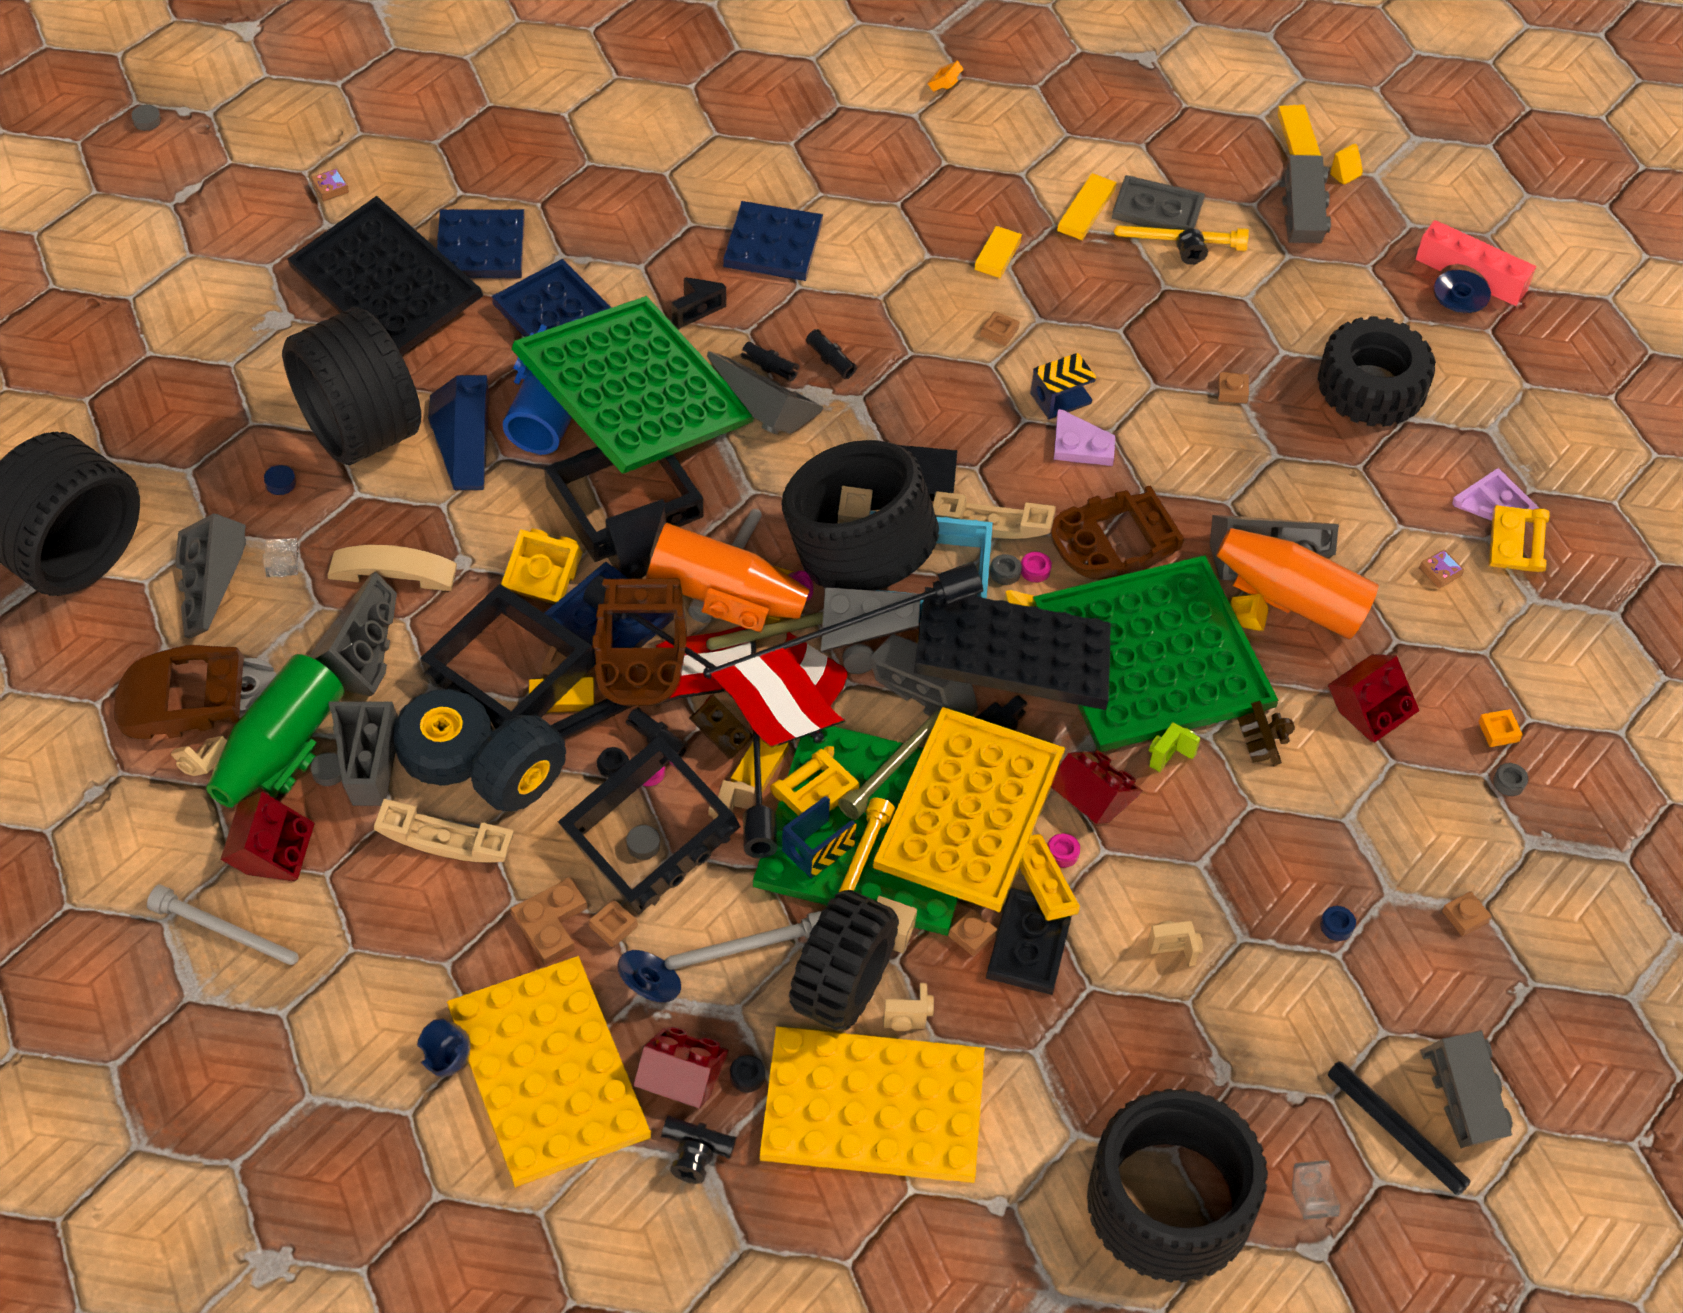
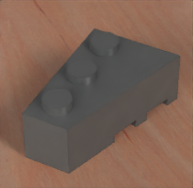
M1290 155L1283 170L1279 184L1280 187L1286 188V196L1282 197V203L1287 205L1285 223L1288 243H1322L1326 233L1330 232L1331 218L1326 216V208L1329 206V191H1325L1328 168L1323 166V156Z
M392 701L329 702L334 725L333 731L338 748L337 755L342 784L353 806H381L383 800L387 798L396 754L393 735L394 724L398 714Z
M1482 1030L1444 1038L1420 1050L1424 1060L1431 1059L1437 1076L1432 1078L1435 1088H1443L1449 1105L1445 1106L1444 1110L1460 1148L1512 1136V1117L1509 1110L1504 1108L1501 1097L1502 1083L1498 1074L1494 1073L1490 1060L1492 1058L1491 1045L1487 1039H1484Z

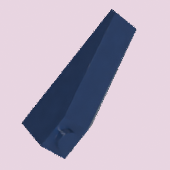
M457 375L430 395L429 424L431 429H433L436 443L441 451L444 465L454 490H484L490 401L487 375Z

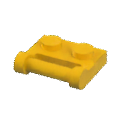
M1495 505L1492 514L1489 566L1532 572L1545 571L1547 561L1544 559L1546 523L1549 522L1550 511L1546 509L1531 510ZM1525 522L1534 523L1531 558H1523Z
M819 749L812 754L810 761L784 780L778 779L770 785V790L776 799L783 801L798 816L824 796L830 799V812L838 806L839 799L850 790L859 789V782L824 749ZM818 770H825L797 792L792 790Z

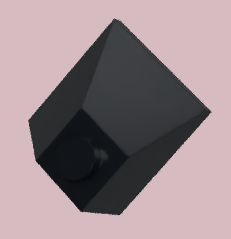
M663 499L605 519L608 559L615 569L629 579H642L644 576H647L655 547L666 523L665 502Z

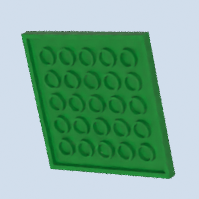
M647 296L515 340L511 348L622 474L748 425L754 420V417L727 382Z
M1206 555L1033 596V606L1040 609L1059 613L1066 612L1074 616L1090 619L1097 618L1111 623L1109 701L1107 708L1102 710L1078 705L1096 748L1100 752L1151 740L1157 735L1162 737L1173 722L1182 728L1194 729L1253 712L1251 703L1261 701L1264 711L1277 707L1279 700Z
M832 726L821 730L824 740L819 744L814 743V738L809 735L800 738L788 776L810 761L812 754L816 751L824 749V747L833 746V758L859 782L860 789L904 743ZM918 747L868 798L869 802L872 798L885 799L893 804L895 814L924 748ZM818 770L792 790L797 792L825 770ZM779 801L775 812L777 851L770 857L760 858L753 878V887L827 906L828 902L835 898V895L839 892L868 824L866 811L858 819L854 820L847 817L838 805L829 812V821L804 840L813 850L851 820L856 823L854 847L811 879L782 851L783 827L798 817V815L783 801ZM890 821L884 827H880L854 891L877 901L878 896H882L916 908L917 915L914 928L948 936L958 902L957 897L873 868L874 859L889 828ZM795 847L798 854L803 858L802 853Z

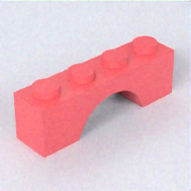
M1436 220L1432 222L1422 236L1415 259L1438 271L1452 264L1469 266L1486 279L1492 296L1516 307L1528 291L1536 266Z

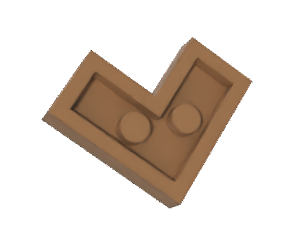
M569 877L510 909L512 917L543 964L547 965L575 950L574 942L561 922L586 910L587 902Z

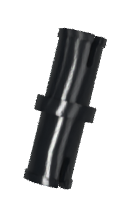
M814 329L808 334L805 342L821 356L822 362L826 365L830 364L843 379H849L856 372L857 365L842 353V348L837 343H832L819 329Z
M750 341L742 348V351L747 352V354L741 353V358L761 366L764 372H773L786 378L788 381H793L796 378L798 372L793 369L799 370V365L780 357L777 351H768Z
M639 707L633 709L628 715L626 724L645 736L647 743L650 744L660 735L681 758L684 756L689 744L670 732L665 723L662 721L658 723Z
M670 1115L666 1118L661 1135L662 1138H668L677 1142L684 1140L699 1142L710 1148L713 1153L724 1156L727 1159L731 1158L737 1138L736 1136H729L708 1129L707 1124L700 1122L698 1125L673 1118Z

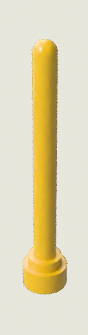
M1120 225L1114 228V234L1118 237L1176 241L1178 235L1185 231ZM1237 228L1236 231H1231V233L1201 231L1204 243L1230 244V247L1235 248V251H1247L1249 229Z
M872 798L866 809L868 824L839 892L855 890L880 827L888 824L894 814L895 807L889 801L882 798Z

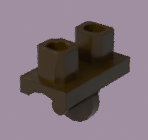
M710 695L704 704L689 717L728 759H732L753 736L714 695Z
M1261 701L1251 703L1253 712L1237 719L1244 738L1260 732L1262 734V738L1246 743L1252 762L1271 759L1273 766L1281 764L1282 761L1274 739H1279L1281 744H1287L1290 741L1288 736L1295 730V725L1291 719L1282 718L1280 713H1274L1271 716L1272 722L1268 724Z

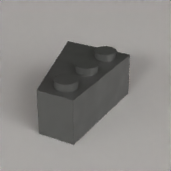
M825 588L822 629L918 594ZM920 601L823 635L821 652L825 653L838 648L917 629L919 626Z
M892 634L869 657L876 681L906 701L913 698L925 706L923 712L928 716H931L937 710H941L942 707L969 716H973L978 710L972 684L914 673L917 643L910 639Z

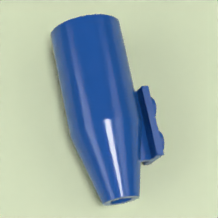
M541 324L537 333L545 331L547 326ZM518 358L513 367L514 370L518 371L514 383L519 385L522 379L524 381L503 420V431L507 438L522 450L539 455L550 454L558 448L572 417Z

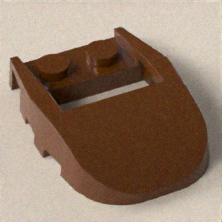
M1146 486L1144 493L1131 495L1128 490L1115 492L1114 497L1101 499L1100 496L1089 498L1084 506L1079 508L1072 506L1062 511L1054 518L1051 528L1052 542L1065 563L1078 574L1090 579H1107L1145 570L1180 550L1184 541L1183 535L1151 486ZM1128 511L1152 549L1148 554L1139 558L1135 556L1126 559L1122 563L1097 522Z
M603 579L602 586L606 588L604 603L598 605L596 633L593 635L592 648L595 650V675L599 689L607 699L624 706H652L662 703L677 691L683 671L687 624L680 579ZM613 613H675L674 648H612Z
M185 645L160 651L137 660L123 674L116 691L114 720L119 730L124 735L135 739H152L157 734H167L170 739L182 737L184 731L196 728L200 732L214 728V721L230 717L233 723L238 722L244 656L237 647ZM189 660H204L208 663L204 707L168 711L172 663L175 665L187 664Z

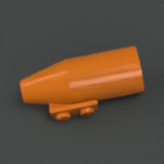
M665 523L646 579L679 578L682 595L704 602L701 612L760 633L767 616L800 619L810 589L755 553L669 523Z
M1230 528L1227 531L1216 553L1219 559L1238 574L1233 586L1251 595L1261 594L1265 602L1286 613H1289L1291 610L1349 640L1353 638L1364 622L1379 587L1377 583L1293 541Z

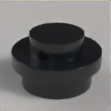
M609 747L599 755L597 769L602 776L610 778L629 761V758L620 748Z

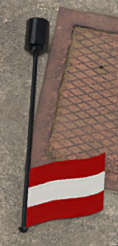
M970 562L936 574L937 581L932 583L934 588L932 590L711 669L705 667L703 675L707 679L713 678L733 698L752 730L771 748L846 722L845 719L839 716L826 703L807 672L785 649L935 595L939 601L944 599L946 604H950L983 592V585L975 564Z
M602 575L595 577L589 583L583 596L584 602L598 610L599 604L604 603L606 588L602 586L603 579L607 578ZM613 613L614 622L630 616L674 646L673 637L637 613ZM788 632L785 642L798 637ZM806 642L786 648L785 650L807 672L826 703L832 707L844 688L848 671ZM688 647L685 648V654L708 667V669L717 667ZM821 731L809 735L814 738V743L816 744L824 740V735Z
M739 626L716 633L687 636L686 647L715 666H720L756 653V640L717 650H709L707 648L706 642L709 638L746 630V628ZM665 641L657 644L656 648H674V646ZM685 654L681 682L677 691L669 699L656 704V706L679 698L721 693L725 690L713 678L707 679L704 677V665ZM753 731L756 805L743 813L744 851L753 858H767L777 851L776 813L773 809L762 805L760 737Z

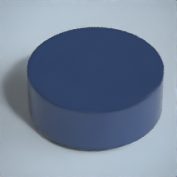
M276 465L269 468L264 474L265 487L271 494H287L296 485L294 472L288 466Z
M1332 906L1326 909L1320 922L1324 935L1335 941L1348 939L1353 934L1356 926L1354 914L1342 906Z

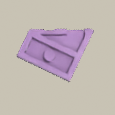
M1058 409L1054 460L1113 466L1115 435L1064 410Z
M1499 468L1453 497L1452 503L1459 509L1491 521L1495 505L1531 510L1539 508Z

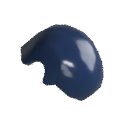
M435 1019L423 1028L418 1038L417 1046L423 1051L425 1056L424 1060L421 1061L422 1065L436 1076L447 1077L456 1074L467 1064L471 1043L469 1035L459 1025L446 1019Z

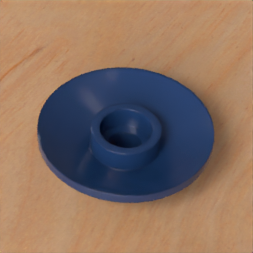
M1466 270L1444 272L1436 279L1434 284V294L1437 300L1446 308L1459 313L1480 311L1487 306L1491 297V290L1487 282L1479 275Z
M630 950L623 953L619 958L617 968L620 977L638 995L656 1002H670L676 999L681 991V981L674 969H667L664 964L665 961L658 956L641 950Z

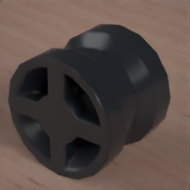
M1188 229L1181 232L1176 238L1181 259L1185 264H1197L1207 257L1208 249L1200 230Z
M691 1140L681 1141L677 1148L678 1159L672 1162L670 1172L684 1182L692 1184L703 1183L706 1177L705 1166L711 1162L713 1152L706 1145Z

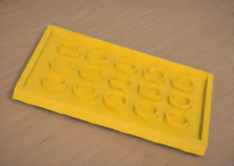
M942 707L877 852L873 868L1001 912L1053 784L1056 771L1064 757L1065 747Z
M579 956L447 1001L452 1021L469 1035L471 1046L468 1064L514 1188L651 1138L650 1129Z
M776 1026L760 1161L975 1183L985 1048Z

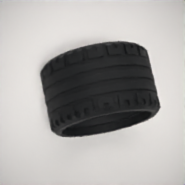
M353 307L286 338L282 349V358L294 397L314 435L323 448L336 461L352 465L417 434L422 416L415 385L394 341L383 325L371 313L361 308Z
M66 432L43 433L17 445L0 460V563L35 590L49 596H62L79 591L105 575L122 556L136 530L140 512V495L136 482L121 468L74 435Z
M861 440L829 448L801 466L787 483L782 495V512L804 571L812 581H815L819 586H823V588L875 591L889 587L916 571L932 554L939 537L938 521L916 457H913L910 451H906L905 448L893 443ZM842 486L873 490L871 511H879L851 522L838 523Z
M1186 1089L1152 1091L1148 1095H1140L1136 1100L1126 1103L1125 1108H1120L1115 1113V1116L1109 1120L1106 1129L1103 1130L1088 1183V1213H1091L1090 1220L1092 1226L1096 1229L1095 1233L1098 1238L1103 1240V1246L1107 1251L1110 1250L1115 1259L1121 1260L1125 1263L1124 1266L1130 1270L1138 1271L1137 1273L1140 1275L1151 1276V1279L1155 1280L1163 1279L1166 1282L1178 1280L1180 1282H1188V1280L1192 1279L1195 1281L1200 1280L1205 1275L1209 1277L1215 1274L1216 1271L1225 1268L1228 1261L1232 1262L1237 1257L1250 1235L1267 1189L1268 1170L1266 1168V1157L1262 1155L1263 1147L1257 1141L1256 1133L1249 1128L1248 1122L1242 1119L1237 1111L1230 1109L1226 1103L1214 1099L1215 1097L1203 1095L1198 1091H1187ZM1163 1144L1183 1146L1198 1152L1210 1160L1221 1172L1229 1187L1232 1209L1219 1220L1205 1226L1191 1228L1169 1226L1152 1219L1134 1204L1122 1185L1119 1167L1133 1153L1149 1146Z

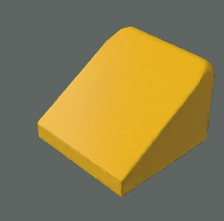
M1354 143L1335 153L1330 174L1341 184H1347L1362 175L1363 170L1357 144Z
M1262 595L1232 597L1230 605L1241 627L1264 631L1268 615V605Z

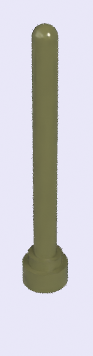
M824 611L801 616L800 619H788L764 625L761 633L746 629L712 637L707 640L706 646L709 650H717L823 624Z
M941 710L935 711L860 789L850 790L839 799V808L847 817L856 820L866 811L869 802L868 798L930 736Z

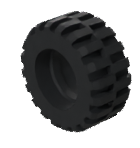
M1370 316L1366 320L1363 317L1352 320L1351 324L1347 322L1341 325L1329 336L1318 372L1319 389L1321 394L1326 396L1325 400L1330 407L1335 406L1336 412L1343 417L1345 415L1350 417V421L1359 423V421L1365 422L1366 426L1382 424V427L1391 426L1395 421L1399 424L1408 420V417L1416 415L1420 407L1424 405L1435 374V356L1431 352L1432 349L1427 341H1422V335L1416 330L1411 331L1409 325L1403 322L1398 324L1394 322V319L1386 317L1385 320L1378 319V316ZM1358 366H1377L1389 371L1395 377L1373 376L1364 372Z
M853 890L838 892L835 898L828 902L826 909L821 912L801 951L802 954L795 967V974L791 981L792 988L789 992L790 1004L793 1009L836 1031L850 1029L851 1025L857 1022L858 1017L862 1015L866 1005L873 997L877 985H879L881 976L889 962L899 925V919L895 911Z

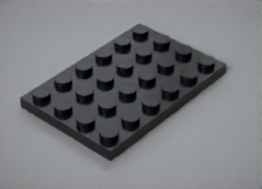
M378 196L372 198L287 258L290 267L340 313L353 307H358L371 313L388 332L401 356L483 297L482 289Z
M925 587L924 592H927V591L932 590V589H934V588ZM935 595L922 601L914 673L1106 710L1109 701L1111 623L1097 618H1084L1066 612L1059 613L1043 610L1035 606L1028 607L1009 603L1005 600H992L976 595L946 604L944 599L939 601Z

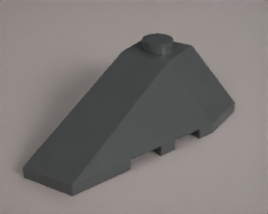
M711 351L707 353V358L750 414L763 422L762 428L778 435L779 431L792 434L820 414L824 408L804 395L781 387L780 383L757 374L755 370L727 356Z
M213 513L178 531L175 560L176 568L182 570L183 577L178 582L179 591L185 594V600L181 606L184 637L190 639L208 631L246 545L245 524Z
M1212 515L1210 548L1221 580H1236L1238 575L1216 556L1218 548L1230 528L1293 541L1325 558L1336 555L1339 524Z
M376 572L372 573L316 644L309 656L332 671L341 682L344 691L372 696L376 692L386 674L387 664L383 662L385 651L390 646L387 634L389 625L393 623L397 593Z

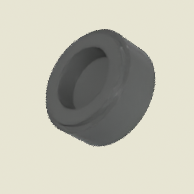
M141 105L132 112L133 124L139 130L149 131L155 129L161 122L159 110L155 106Z
M998 555L991 562L990 575L999 584L1011 585L1019 580L1022 566L1020 561L1012 555Z
M863 644L847 648L842 656L846 671L852 674H863L870 671L872 665L869 657L874 653L872 648Z
M323 753L312 761V776L319 785L333 786L342 780L337 754Z
M1502 764L1494 775V786L1504 795L1517 796L1525 790L1528 783V774L1517 764Z
M639 825L629 831L626 841L627 850L630 855L644 860L652 858L658 853L660 849V836L656 829L648 825Z

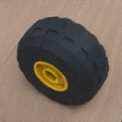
M447 689L433 690L423 695L421 694L405 705L395 720L393 737L398 760L409 775L423 783L443 786L460 783L471 777L470 769L473 764V758L481 744L490 736L493 730L490 717L481 702L479 703L473 696L467 693Z
M519 715L505 721L481 744L477 754L474 756L470 769L472 787L487 803L497 810L513 812L528 807V805L537 801L542 794L548 791L561 773L566 760L565 754H567L565 740L554 727L537 715Z

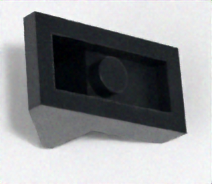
M689 277L684 278V296L671 302L672 323L677 329H680L725 308L726 286L718 282Z

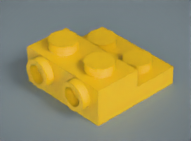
M531 528L530 532L520 529L501 584L515 594L555 604L565 596L569 581L574 580L583 552L579 545H577V541L571 538L560 536L559 539L548 537L546 532L539 529Z

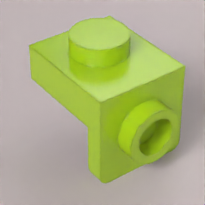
M1173 722L1162 737L1157 735L1151 743L1149 752L1152 755L1149 767L1161 772L1176 751L1193 759L1198 751L1200 737L1195 735L1190 729L1182 728Z

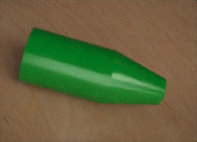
M302 654L291 656L232 728L206 786L207 792L214 800L223 806L231 808L258 788H262L274 799L279 794L286 796L297 781L293 778L299 769L305 772L316 757L312 752L317 742L313 739L309 742L307 741L330 714L329 702H339L344 696V688L334 673L322 663Z

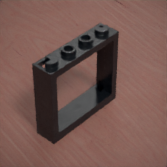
M598 446L544 468L547 490L594 562L608 557L606 528L596 532L565 484L614 465ZM672 454L658 460L682 495L665 503L666 523L681 527L703 518V497L675 456Z
M502 584L495 587L420 658L425 671L423 675L430 679L433 686L439 685L445 690H457L473 696L474 699L479 703L481 702L486 708V712L495 729L499 728L505 721L515 718V716L537 715L542 717L596 665L591 644ZM501 613L567 657L512 711L446 666Z
M660 735L558 821L569 838L638 915L651 904L655 906L660 896L668 889L682 883L690 870L696 865L699 866L705 863L710 858L711 852L722 843L729 842L731 840L730 836L741 827L733 812ZM667 763H670L719 816L634 889H631L585 838L584 834Z

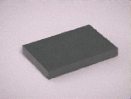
M1125 175L1113 209L1112 219L1149 228L1195 229L1205 193Z

